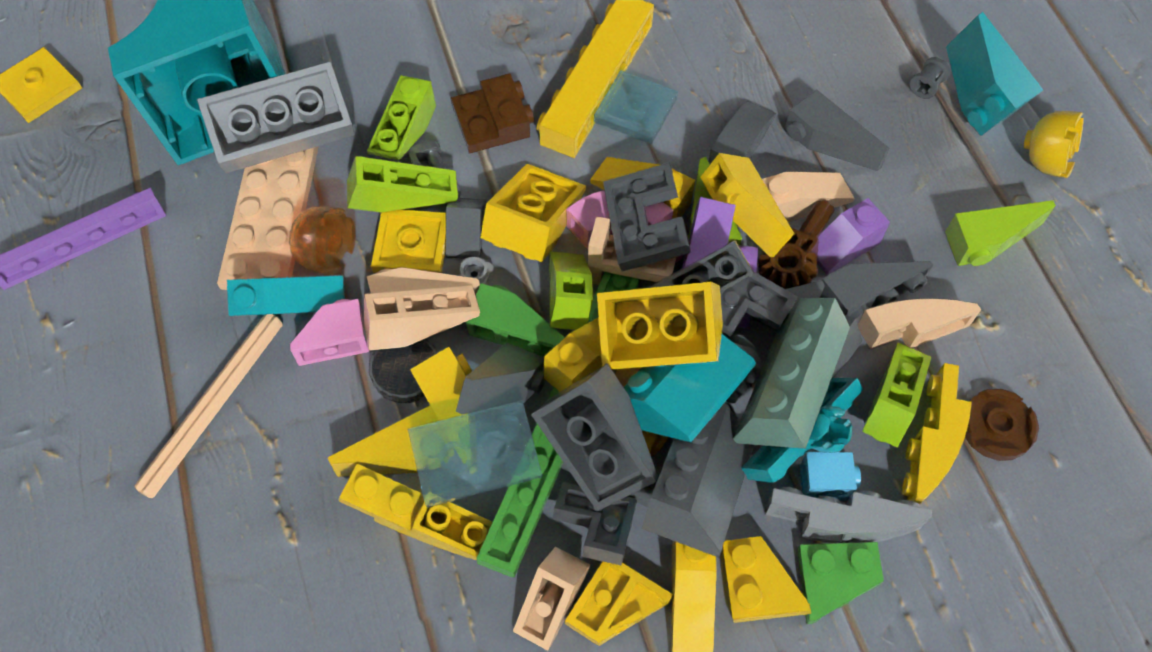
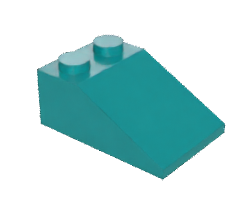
M983 12L978 14L946 46L961 111L980 136L1010 117L1043 91V88Z

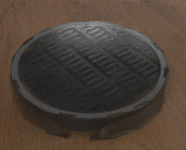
M423 339L406 347L374 350L369 361L368 371L373 386L383 398L395 403H412L420 400L419 397L424 396V393L410 369L437 354L436 347L427 339Z

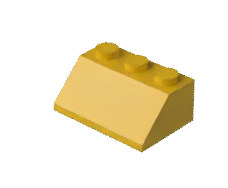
M713 282L597 293L602 366L608 364L611 370L719 361L723 326L719 285Z

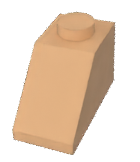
M555 546L536 571L513 632L548 651L578 596L590 564Z

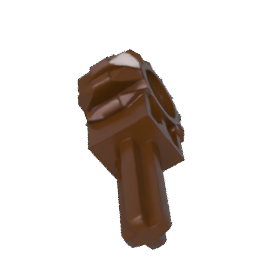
M827 200L817 201L799 230L791 228L794 235L774 257H769L766 253L760 255L758 260L759 275L783 289L812 283V280H815L818 273V268L816 267L818 237L835 211L834 206ZM790 266V267H793V268L786 269V268H783V267Z

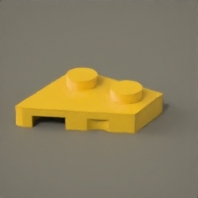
M762 536L724 541L723 551L734 623L811 614L810 604Z
M602 561L567 616L565 625L597 646H600L669 604L673 594L624 563L620 566Z

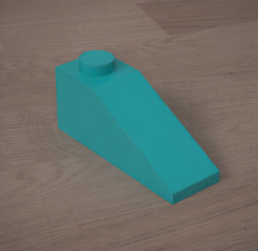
M344 275L227 280L228 315L317 312L323 305L333 304L337 300L345 299Z

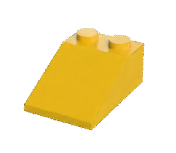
M526 164L486 203L480 238L491 242L496 247L506 248L522 254L527 259L543 262L550 251L555 248L567 226L566 209L581 200L586 185Z

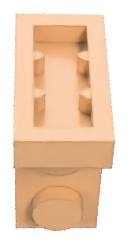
M596 216L588 246V267L592 274V284L599 285L604 272L658 282L673 274L676 257L621 272L617 261L614 239L612 235H609L610 219Z

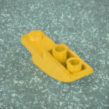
M944 363L936 375L932 374L930 376L927 396L932 397L931 408L929 407L926 411L924 426L915 438L909 439L907 444L906 460L911 461L910 473H906L903 480L902 494L907 496V500L914 501L919 505L935 490L949 472L965 439L972 402L957 399L958 365Z
M356 464L339 497V502L374 517V521L429 545L473 560H477L476 558L493 523L434 494L428 493V495H424L359 464Z

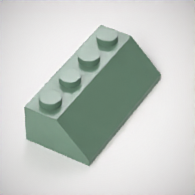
M800 298L787 314L776 333L733 439L736 443L806 449L850 329L836 298Z

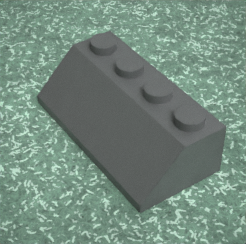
M724 403L692 442L674 438L651 495L642 526L643 530L716 557L720 556L745 474L741 467L750 459L754 448L752 444H739L734 441L733 438L740 421L728 404Z

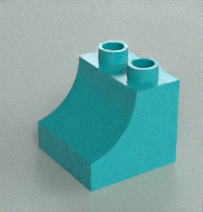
M157 0L152 11L135 30L108 47L114 78L178 166L214 152L197 99L285 74L276 43L253 0Z

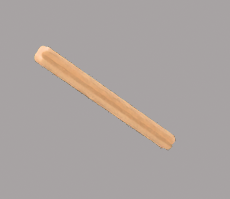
M273 314L263 315L136 482L135 489L148 498L155 497L280 330L282 322L277 316Z

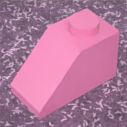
M337 300L333 304L323 305L290 343L291 352L299 366L370 352L363 324L364 314L359 300Z

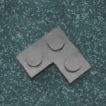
M754 272L753 275L720 292L723 320L722 334L730 339L745 313L778 330L798 296Z
M563 482L554 507L553 519L589 528L582 557L622 566L637 499L625 497L596 511L579 485Z

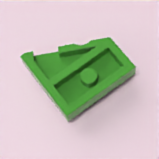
M878 542L801 544L797 548L802 592L811 608V614L806 615L807 624L819 621L820 618L850 603L856 597L867 593L884 581Z

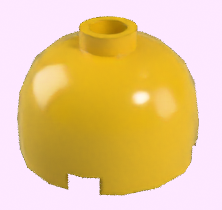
M1055 111L1041 118L1034 130H1027L1024 149H1029L1030 161L1036 169L1054 177L1068 178L1075 162H1068V160L1072 159L1075 152L1079 150L1084 118H1081L1082 112Z

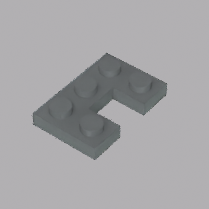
M670 162L603 181L617 261L621 272L691 253L682 216L648 225L646 206L678 198Z

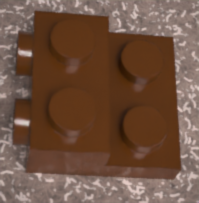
M510 73L480 81V90L451 97L452 108L469 154L530 137V124L534 123L532 109L529 104H522L521 100L524 99V92L520 80L513 81Z

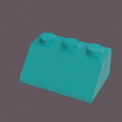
M722 334L719 361L642 367L636 374L630 377L628 383L623 388L630 397L641 430L692 442L756 366V362L753 357Z

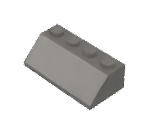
M331 61L197 99L218 164L225 173L354 136L352 123Z

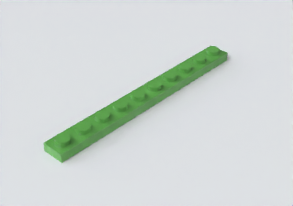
M605 272L593 297L588 323L599 317L597 293L637 289L641 279ZM553 387L548 400L559 393V390ZM538 424L532 433L476 558L477 564L512 578L517 573L563 465L562 459Z

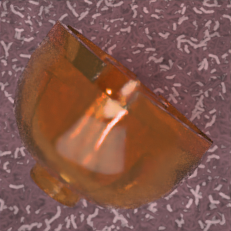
M313 206L297 216L290 229L289 246L291 254L300 266L314 273L326 276L336 275L345 268L346 264L339 263L346 251L350 254L353 253L356 240L355 224L352 217L345 215L344 212L346 210L334 206Z

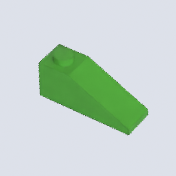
M480 284L476 293L480 314L478 317L466 321L469 336L503 346L508 342L542 357L547 355L565 338L556 329L550 328V324L515 293L500 285L489 286Z

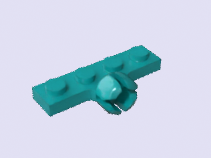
M831 378L806 449L763 445L741 467L747 479L774 483L784 477L787 469L809 449L826 453H835L842 450L844 445H847L851 440L852 423L849 419H841V417L844 416L845 410L851 407L853 400L864 390L858 378Z

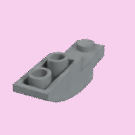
M791 487L774 488L768 499L765 515L803 523L801 538L827 543L885 541L921 529L932 517V510L921 508L914 501L898 500L895 502L882 499L881 495L872 491L853 492L844 505L834 497L820 496L814 498L802 495L803 493L800 490Z

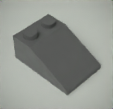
M608 364L555 394L531 414L596 511L658 480L655 466L630 397Z

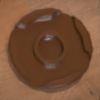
M1004 389L983 390L969 401L972 404L965 438L972 448L985 457L997 461L1014 460L1024 455L1037 441L1039 424L1036 413L1031 406L1028 408L1022 402L1023 398L1014 392Z

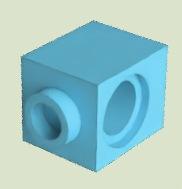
M806 452L800 463L802 495L814 498L829 496L840 501H848L852 493L860 488L861 472L859 466H854L853 452Z

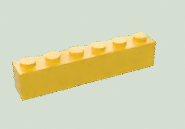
M616 0L614 4L610 3L608 5L602 24L595 26L589 45L582 47L578 63L575 67H570L562 89L555 91L551 100V107L547 113L543 112L539 117L537 130L540 134L541 146L572 158L576 157L650 31L653 22L654 4L643 0Z

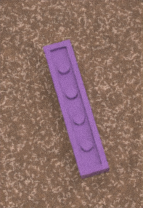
M151 188L134 193L126 199L101 208L97 212L70 222L57 230L37 237L8 252L1 253L0 287L6 290L163 218L166 214Z

